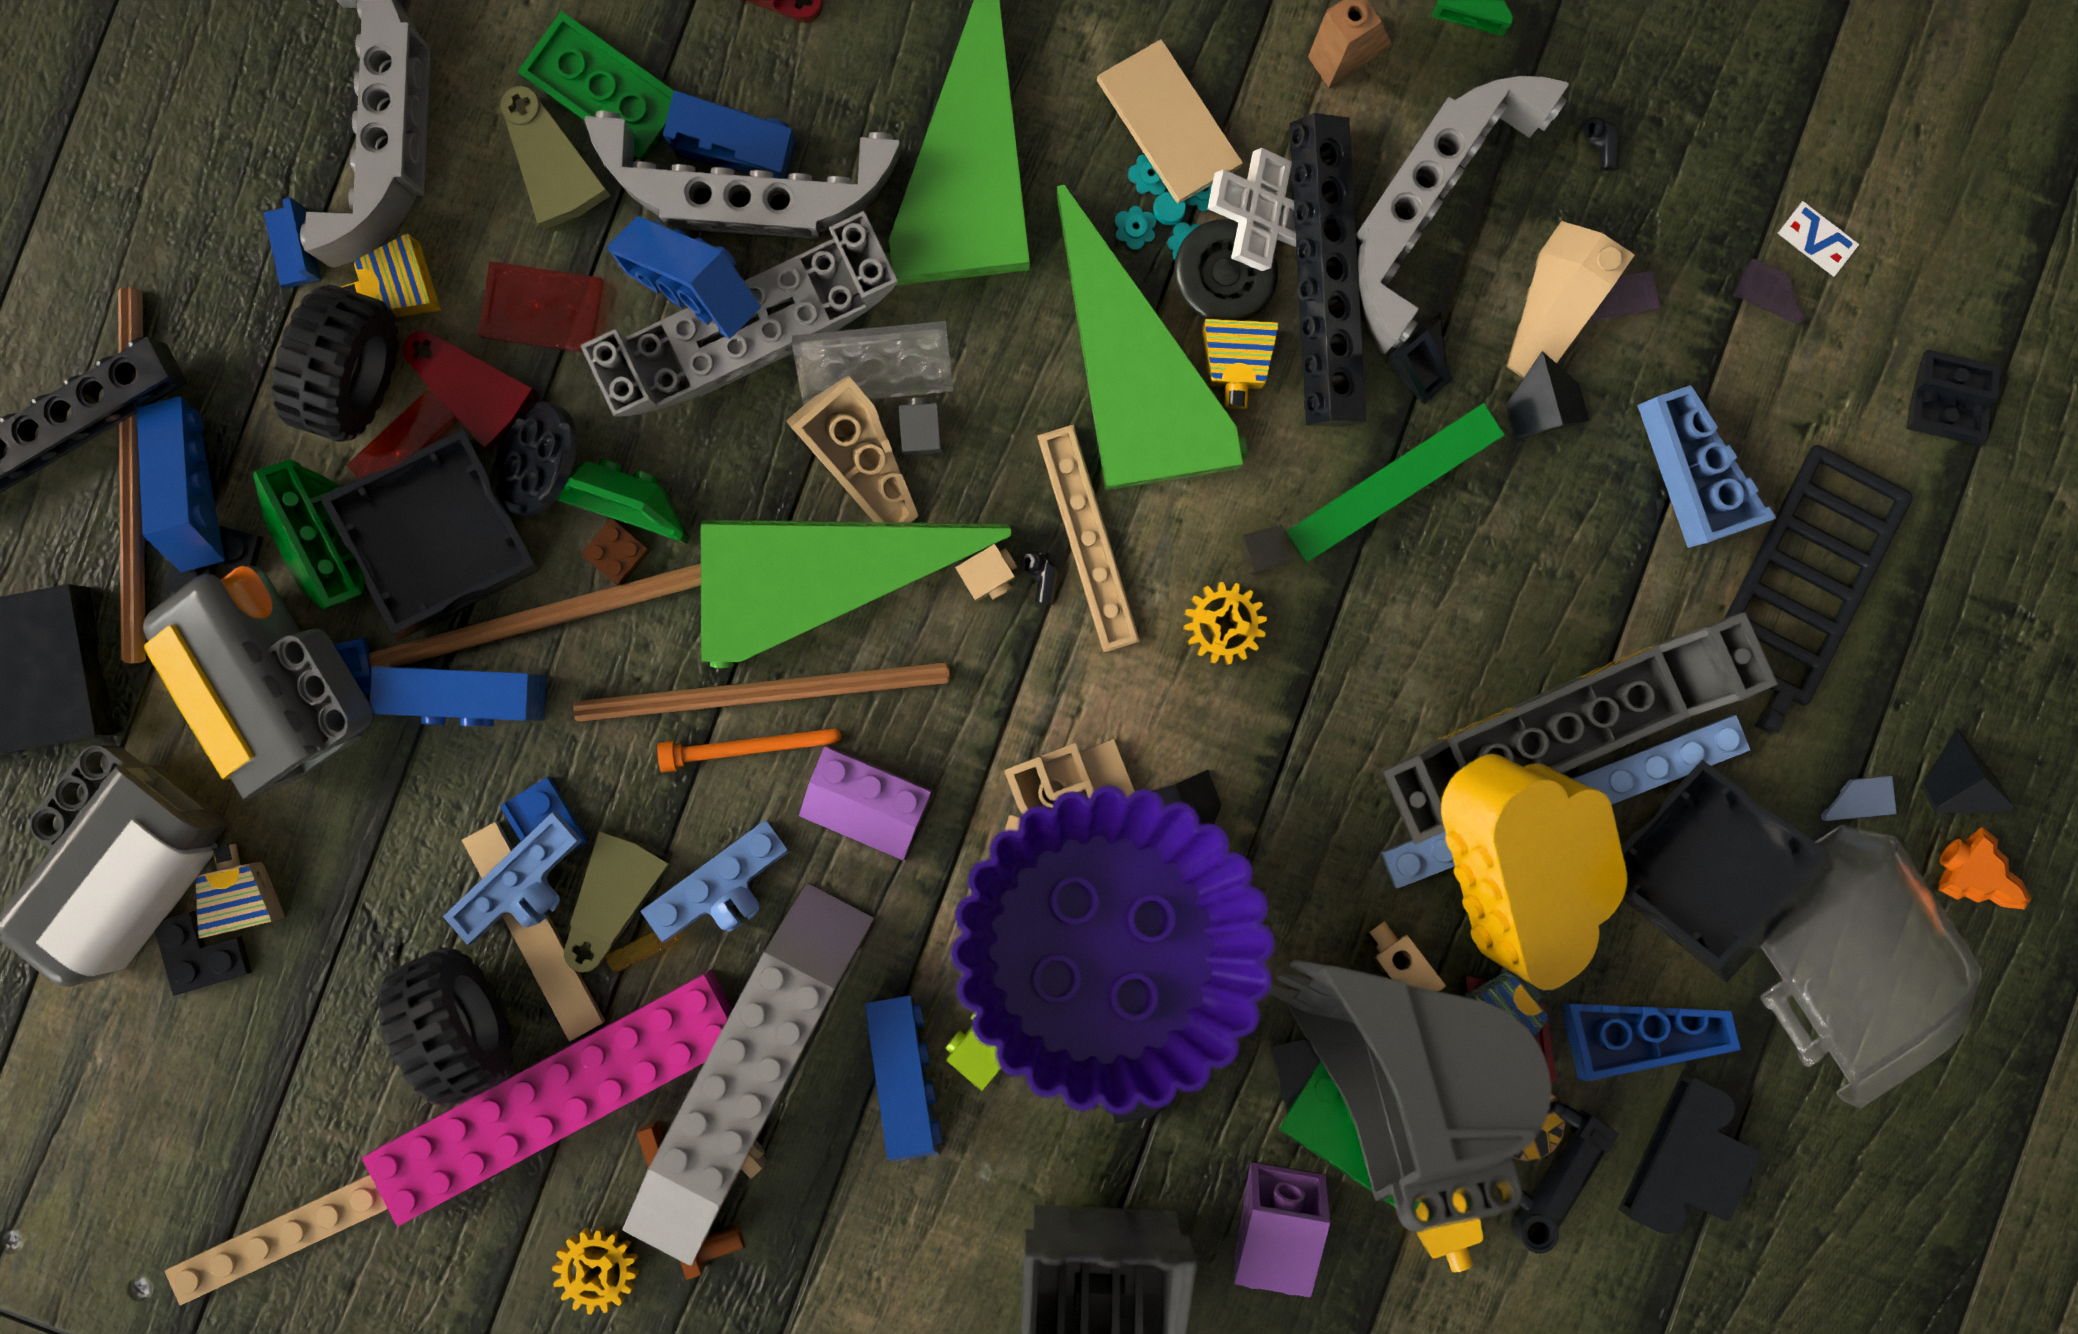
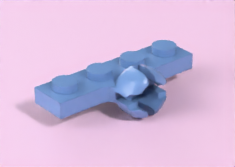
M552 812L443 917L467 945L474 944L507 912L511 913L522 927L539 924L547 918L548 914L546 911L550 909L553 912L560 901L559 895L548 884L547 875L582 839L558 812Z
M765 820L640 912L663 943L669 941L706 914L711 915L722 930H735L743 924L731 907L735 905L741 914L750 920L759 910V902L750 891L749 883L753 878L789 853V851L770 824Z

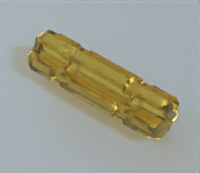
M654 932L624 946V949L619 948L607 954V963L612 972L617 973L629 967V963L636 964L662 951V947L667 949L679 943V933L666 943H663Z

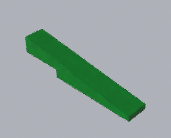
M1483 403L1302 520L1285 533L1306 564L1503 437L1504 433Z

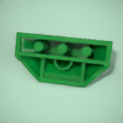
M600 458L598 464L585 461L573 467L563 491L556 499L557 501L685 544L689 540V535L667 490L656 484L658 477L636 470L634 476L620 472L622 465Z
M292 459L254 471L253 476L263 520L298 588L323 610L360 597L366 581L364 573L355 556L345 546L320 497L341 488V485L317 472L300 466V463Z

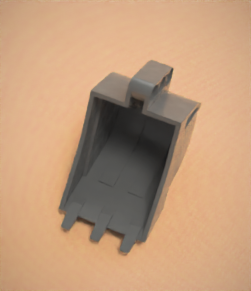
M1291 960L1289 963L1290 967L1311 978L1279 973L1276 979L1299 991L1271 986L1268 993L1287 1003L1288 1009L1339 1090L1357 1131L1375 1201L1393 1198L1401 1224L1412 1232H1423L1491 1217L1516 1207L1520 1202L1522 1194L1512 1156L1526 1149L1535 1140L1546 1120L1551 1099L1550 1074L1545 1057L1538 1043L1526 1027L1506 1011L1489 1003L1406 985V982L1334 966ZM1492 1185L1501 1189L1504 1198L1502 1204L1497 1203L1491 1195ZM1454 1193H1458L1464 1198L1466 1202L1464 1213L1454 1206ZM1416 1201L1422 1202L1427 1207V1221L1421 1220L1416 1215L1414 1209Z
M1034 1205L1033 1230L1026 1229L1021 1334H1186L1196 1263L1190 1236H1181L1176 1211L1156 1209L1131 1211L1124 1208L1085 1207V1209L1070 1208V1206Z

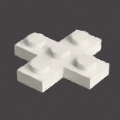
M1264 148L1253 151L1247 180L1224 169L1214 174L1207 208L1239 222L1231 258L1260 271L1271 268L1277 239L1296 247L1294 201L1285 197L1292 161Z

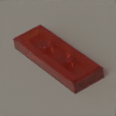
M428 388L346 466L358 479L370 473L394 467L407 459L412 453L427 447L457 417Z

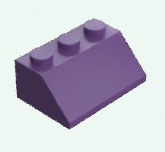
M825 746L808 784L799 816L904 860L933 790L833 747Z

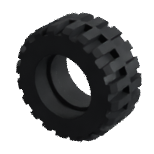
M331 284L317 287L311 290V294H306L302 298L301 305L294 309L291 314V321L288 326H285L282 333L283 339L275 355L277 358L276 366L273 367L272 371L274 385L271 387V393L275 399L273 406L278 416L286 425L337 442H345L361 435L366 430V425L372 423L377 409H380L384 401V394L389 388L391 373L396 363L395 353L398 351L396 335L399 332L398 325L395 323L396 317L385 302Z
M438 948L393 969L382 982L379 989L381 993L378 996V1007L381 1009L378 1015L380 1025L384 1028L385 1034L383 1037L386 1045H389L393 1055L391 1057L395 1065H399L403 1072L402 1076L408 1084H412L415 1087L414 1091L420 1097H426L427 1102L445 1107L454 1106L501 1084L509 1074L514 1054L511 1052L513 1039L509 1034V1022L502 1011L504 1008L500 999H497L494 993V987L490 981L486 980L481 968L472 963V959L468 955L461 954V951L452 948Z

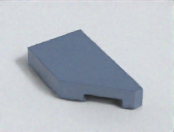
M1878 776L1849 779L1840 790L1841 793L1828 809L1823 811L1821 820L1831 821L1897 814L1893 777Z

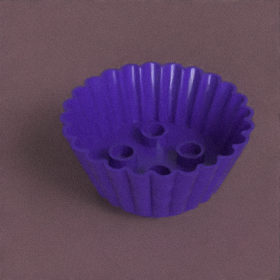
M1107 785L1096 789L1089 799L1079 792H1065L1054 801L1052 810L1040 806L1032 807L1022 814L1018 822V831L1009 829L1001 831L994 837L989 851L991 859L982 860L970 870L968 885L972 895L963 898L955 910V921L963 934L956 938L953 943L951 957L957 969L964 973L958 982L957 996L964 1007L976 1012L972 1022L975 1037L985 1045L997 1046V1063L1003 1071L1016 1076L1026 1074L1030 1089L1038 1096L1048 1098L1062 1093L1064 1101L1075 1110L1087 1111L1101 1102L1103 1107L1109 1112L1121 1115L1133 1110L1139 1100L1146 1106L1158 1108L1172 1101L1177 1088L1185 1092L1199 1090L1207 1083L1210 1077V1067H1224L1235 1059L1239 1047L1237 1037L1250 1034L1258 1025L1259 1009L1255 1001L1262 999L1270 990L1271 974L1263 962L1270 958L1274 951L1275 942L1271 931L1261 924L1268 911L1267 899L1259 889L1249 886L1252 880L1250 862L1243 855L1228 852L1229 841L1223 829L1213 824L1199 825V817L1196 811L1188 804L1178 802L1165 807L1162 798L1151 790L1141 789L1133 792L1127 798L1122 790Z

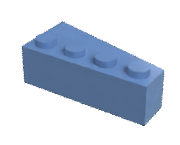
M1691 385L1637 405L1688 548L1708 543L1776 519L1770 507L1765 508L1756 494L1759 490L1752 479L1746 478L1736 463L1735 459L1738 457L1731 446H1726L1716 432L1718 426Z

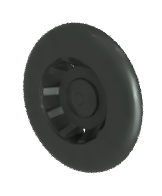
M1232 219L1212 220L1196 227L1182 241L1176 254L1174 276L1177 289L1184 302L1195 313L1205 319L1246 321L1256 316L1268 305L1277 287L1278 263L1275 253L1271 268L1264 271L1231 258L1233 251L1227 248L1228 246L1234 247L1239 223ZM1219 246L1220 251L1213 252V247ZM1202 254H1205L1207 257L1205 263L1200 258ZM1252 268L1253 276H1248V269ZM1246 284L1250 286V289L1246 291L1242 287ZM1236 295L1238 298L1232 299L1230 296Z

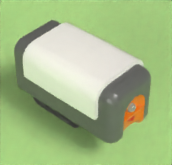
M93 745L87 747L76 758L30 819L31 833L37 840L49 848L50 852L36 866L1 911L0 941L48 980L59 986L72 987L107 978L114 971L122 970L129 965L155 932L156 928L176 906L196 877L213 857L212 849L218 848L215 841L229 825L228 821L164 769L156 765L141 763L124 748L114 745ZM104 754L108 759V767L105 771L101 768L100 764ZM79 785H81L84 790V798L82 801H80L77 797V789ZM55 816H57L60 820V828L58 832L54 829L53 820Z

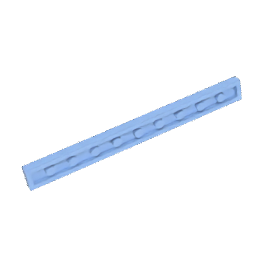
M1730 715L1571 778L1601 791L1608 797L1612 805L1686 776L1702 760L1709 765H1714L1750 751L1737 715ZM1446 831L1418 844H1414L1413 840L1380 852L1394 888L1398 889L1455 866L1452 853L1445 841Z

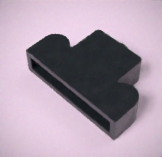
M1682 1071L1618 1208L1628 1218L1664 1234L1675 1233L1684 1225L1686 1219L1684 1203H1689L1724 1221L1731 1220L1741 1197H1745L1751 1189V1176L1760 1158V1153L1746 1143L1718 1130L1720 1127L1723 1128L1728 1125L1734 1117V1102L1728 1094Z

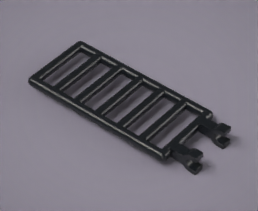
M1814 445L1809 450L1776 515V519H1774L1724 617L1725 619L1745 612L1752 597L1755 596L1827 634L1816 654L1749 619L1758 641L1810 667L1800 688L1773 674L1777 685L1769 688L1774 693L1754 727L1766 733H1771V731L1779 733L1785 719V714L1792 701L1802 706L1811 702L1913 498L1908 490L1821 445ZM1820 463L1893 500L1894 502L1885 520L1812 483L1811 481ZM1803 496L1876 533L1877 536L1868 553L1794 516ZM1788 529L1859 566L1860 569L1851 587L1777 549L1786 530ZM1769 563L1843 600L1835 619L1832 620L1761 583L1760 581Z

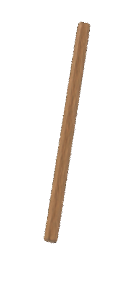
M133 287L120 288L118 291L119 353L127 349L126 345L130 341L143 337V293L141 290ZM136 369L131 374V382L136 377ZM136 413L119 423L121 661L128 664L143 663L146 660L144 649L145 633L143 629L145 619V537L142 530Z
M701 563L374 651L369 654L371 668H398L701 586Z
M947 663L581 700L574 702L573 711L576 721H590L945 684L950 682L951 676L950 667Z

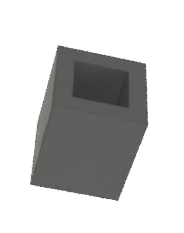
M913 398L907 400V405L899 406L901 444L904 456L942 454L940 418L937 403H930L929 398Z

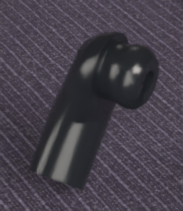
M1591 117L1587 119L1583 124V133L1586 139L1600 151L1599 169L1602 171L1618 170L1619 133L1602 118Z
M1039 551L1025 553L1021 559L1022 568L1038 583L1035 602L1054 605L1058 578L1057 568L1045 554Z

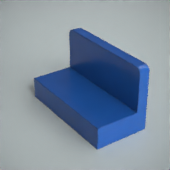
M291 197L282 199L284 208L263 213L279 285L286 289L321 281L322 279L317 258L304 251L300 239L301 226L306 224V208Z

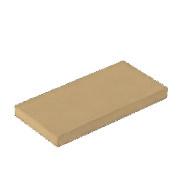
M1161 39L1098 75V84L1177 204L1212 185L1216 172L1224 169L1233 173L1241 168L1242 161Z

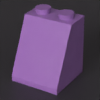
M1254 1162L1250 1163L1234 1256V1279L1236 1285L1246 1286L1251 1289L1259 1288L1282 1292L1287 1295L1311 1297L1330 1226L1326 1175Z

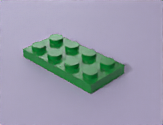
M560 11L519 68L518 74L584 122L585 116L596 117L597 111H609L620 114V119H625L635 133L634 157L640 162H644L663 136L674 91L563 11Z

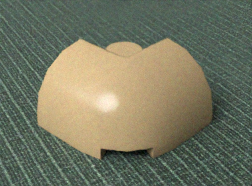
M1076 743L1004 770L1016 804L1022 814L1035 806L1046 807L1052 810L1054 801L1065 792H1079L1088 799L1094 792Z

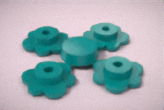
M1145 154L1138 156L1136 165L1130 167L1128 178L1132 183L1137 184L1136 190L1138 193L1145 194L1149 191L1152 195L1158 196L1153 204L1154 215L1151 212L1142 213V209L1138 206L1131 207L1129 212H1119L1115 217V225L1118 228L1116 238L1120 242L1126 241L1129 249L1139 250L1143 247L1144 242H1151L1154 239L1155 233L1152 229L1155 227L1156 219L1165 225H1175L1173 236L1167 241L1168 247L1173 250L1172 256L1175 261L1182 241L1192 230L1200 226V224H1193L1190 227L1189 224L1180 222L1185 217L1186 204L1189 206L1197 205L1198 210L1201 212L1207 211L1212 185L1206 188L1207 191H1200L1177 204L1169 191L1164 192L1166 186ZM1152 171L1154 175L1150 176L1148 175V172ZM1136 224L1139 228L1134 229L1132 225Z

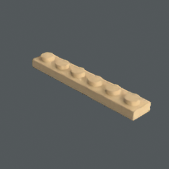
M369 1174L164 1270L179 1305H183L385 1211L387 1207Z

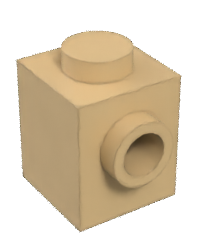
M993 544L955 568L975 601L978 602L988 595L994 600L1011 590L1012 587L1009 582L1015 579L1012 570L1017 568L1006 548L999 551L996 545Z

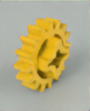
M1219 582L1217 592L1215 593L1209 586L1203 588L1204 599L1198 596H1194L1191 599L1197 606L1196 609L1185 610L1184 614L1192 618V623L1184 625L1183 630L1193 631L1194 634L1187 642L1189 645L1199 643L1201 646L1197 652L1199 657L1206 652L1211 653L1210 663L1215 664L1220 656H1224L1226 665L1232 664L1234 654L1243 661L1247 659L1246 648L1252 651H1257L1259 648L1253 641L1254 638L1265 637L1266 633L1258 629V624L1266 622L1267 617L1257 616L1256 613L1263 606L1262 602L1252 604L1249 600L1253 592L1249 590L1243 595L1239 594L1240 588L1237 583L1232 586L1230 591H1226L1224 582ZM1225 598L1222 607L1217 611L1204 610L1211 601ZM1239 603L1247 611L1250 623L1242 620L1238 612ZM1229 610V622L1234 624V629L1226 630L1220 640L1221 626L1216 624L1215 620L1216 618H1222ZM1200 624L1207 626L1212 634L1211 644L1203 637ZM1235 635L1246 637L1237 647L1225 649L1229 638Z
M600 1226L594 1235L591 1234L588 1227L584 1228L580 1232V1240L575 1235H572L566 1241L568 1248L561 1247L556 1255L563 1261L556 1262L552 1267V1271L561 1273V1276L553 1284L554 1287L564 1286L565 1292L561 1296L562 1301L570 1297L575 1299L572 1309L577 1310L582 1304L587 1305V1313L592 1315L597 1305H600L603 1313H606L610 1310L612 1302L618 1306L621 1305L625 1300L623 1293L630 1294L635 1285L630 1279L636 1278L639 1274V1269L630 1267V1265L635 1262L638 1256L637 1254L626 1253L625 1250L631 1243L629 1240L621 1244L616 1241L619 1234L618 1231L615 1230L607 1237L605 1236L604 1226ZM593 1246L602 1247L607 1250H598L595 1249ZM572 1261L577 1268L575 1278L572 1274ZM616 1262L619 1264L620 1277L614 1273ZM598 1265L602 1270L601 1273L592 1274L589 1269L595 1268ZM587 1291H596L598 1294L589 1293Z

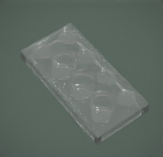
M946 321L792 335V349L803 406L814 396L847 376L851 377L868 399L954 392Z

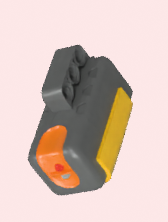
M250 565L240 566L223 579L209 574L196 577L149 612L144 619L143 629L148 640L144 649L221 778L223 780L231 778L243 800L253 798L308 775L364 736L362 731L371 724L373 718L371 706L329 636L320 629H310L301 632L270 578L259 567Z

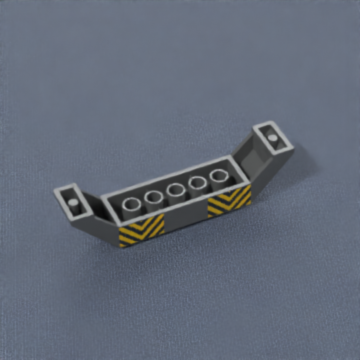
M1742 612L1642 648L1447 734L1382 772L1414 844H1418L1445 832L1441 815V804L1447 785L1458 771L1484 755L1498 754L1522 767L1536 763L1543 764L1559 773H1564L1690 716L1738 700H1744L1777 685V682L1746 613Z

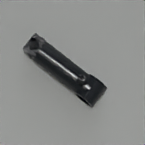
M1554 1101L1550 1109L1560 1119L1570 1124L1572 1131L1532 1196L1521 1189L1522 1195L1517 1205L1522 1208L1514 1213L1511 1220V1230L1514 1236L1529 1251L1537 1254L1546 1253L1555 1247L1559 1239L1560 1226L1604 1154L1609 1152L1620 1134L1586 1111L1578 1112L1559 1101ZM1535 1222H1541V1231L1533 1237H1528L1529 1227Z

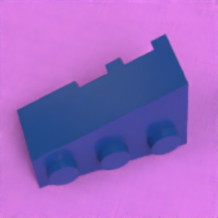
M675 90L663 132L665 140L677 157L729 168L750 174V171L753 170L768 171L773 173V178L787 179L796 142L792 128H789V125L784 121L774 118L764 120L744 111L730 109Z

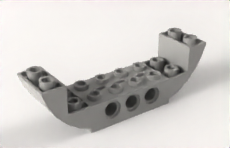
M336 0L343 8H357L359 18L362 20L361 34L356 36L355 42L360 65L359 72H356L354 75V90L358 96V109L352 115V127L356 134V149H352L350 154L351 168L355 172L354 187L350 188L348 195L349 206L353 214L306 212V224H302L300 230V239L304 251L331 268L353 262L377 249L394 234L405 220L417 196H424L431 47L418 34L415 25L397 0Z
M1517 76L1495 80L1476 87L1456 100L1450 97L1447 98L1356 234L1360 317L1368 335L1382 354H1385L1392 346L1398 349L1408 339L1418 324L1412 318L1419 308L1387 288L1386 285H1388L1400 267L1395 262V259L1397 258L1402 262L1422 233L1416 230V228L1418 227L1423 230L1443 203L1437 197L1439 196L1442 199L1446 197L1464 172L1463 168L1466 167L1471 158L1476 154L1486 139L1485 137L1499 118L1529 138L1537 128L1544 131L1565 105L1567 99L1562 97V94L1569 83L1547 77Z
M597 111L596 117L585 116V123L592 144L603 164L627 193L648 211L658 215L668 229L819 240L820 232L828 230L829 227L862 212L874 201L890 180L900 159L899 140H892V135L889 133L871 132L869 133V138L860 137L858 184H851L850 178L830 176L827 182L812 181L811 175L791 173L789 174V179L773 178L772 172L761 170L750 171V176L734 175L733 169L721 167L711 168V173L695 172L696 168L694 166L680 164L672 165V170L656 169L657 165L654 163L634 162L635 133L625 119H620V114L609 111ZM701 194H712L711 199L707 203L702 205L696 204L697 198ZM741 196L751 197L748 205L741 208L734 207L737 198ZM784 198L790 201L787 208L783 210L772 209L774 202L778 199Z
M862 211L829 227L833 239L745 280L744 283L761 308L731 339L719 332V328L714 321L706 325L696 318L694 311L686 308L627 337H624L617 329H614L580 345L613 416L643 414L679 404L698 396L702 397L836 333L835 331L852 322L880 302L894 288L898 281L865 212Z

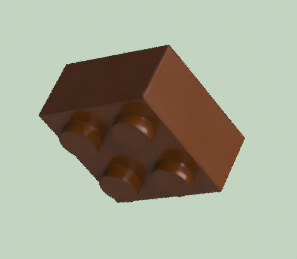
M610 518L580 555L616 585H622L652 550L620 523Z

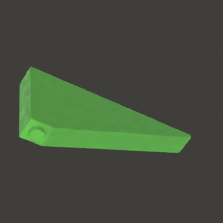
M974 0L889 237L890 252H884L898 281L896 286L1030 270L999 0Z
M1057 186V201L1105 490L1240 469L1243 465L1242 459L1248 457L1245 436H1238L1237 426L1066 186Z
M703 520L701 523V662H710V666L713 668L733 667V662H742L1011 536V528L1008 524Z

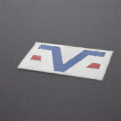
M1803 201L1778 232L1781 237L1833 277H1835L1859 246L1857 242Z

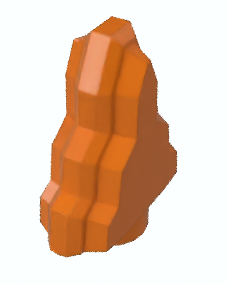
M1980 827L1964 842L1960 839L1951 842L1940 857V864L1946 867L1940 878L1938 890L1956 900L1966 897L1979 903L1989 899L2001 907L2025 910L2032 899L2022 880L2009 871V858L1998 849V839L1983 827Z

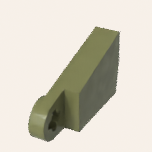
M515 86L508 89L501 98L500 107L538 225L543 230L581 216L609 198L610 194L535 93L524 86ZM518 99H522L525 103L530 102L526 106L527 113L521 116L518 111L512 112L517 108L515 101Z
M599 831L570 922L572 927L564 948V959L567 965L578 972H590L598 968L671 865L634 843ZM586 942L592 944L590 951L595 954L592 960L585 959L580 964L577 962L579 955L574 950L576 946L583 947Z

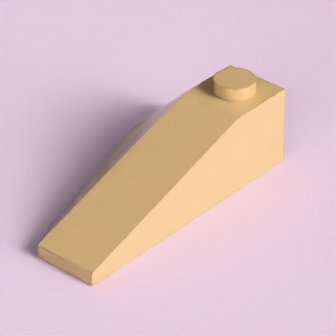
M1561 221L1538 254L1535 273L1531 286L1528 289L1527 301L1521 322L1518 324L1506 367L1524 379L1542 351L1557 363L1615 285L1634 257V254L1603 233Z
M850 376L843 378L814 396L786 421L874 522H912L919 516L880 423L876 408Z

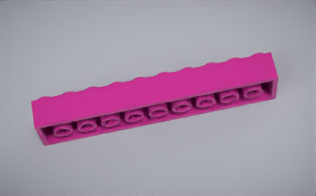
M711 969L503 1080L501 1084L469 1098L381 1145L361 1159L398 1227L701 1065L707 1060L733 1009Z

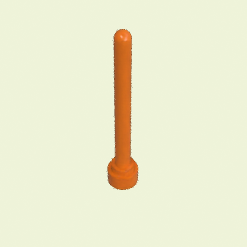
M826 729L683 747L682 744H675L674 741L659 742L657 744L658 763L661 773L677 771L678 767L685 766V762L836 744L841 740L842 734L838 729Z

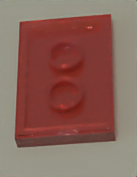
M489 261L477 336L491 340L583 353L580 345L595 339L604 280L592 276Z

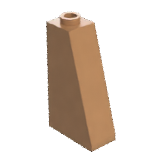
M1342 0L1326 11L1308 58L1329 88L1390 48L1392 43L1381 19L1368 0Z

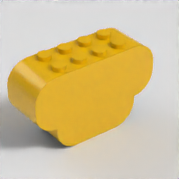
M1498 754L1484 755L1463 767L1454 775L1445 789L1441 804V815L1447 834L1445 841L1453 856L1455 864L1454 874L1460 883L1464 899L1462 904L1470 919L1472 927L1471 936L1479 951L1489 959L1539 989L1553 990L1576 977L1590 963L1598 946L1599 925L1616 911L1626 891L1627 872L1612 805L1608 797L1601 791L1588 787L1546 765L1536 763L1522 767Z

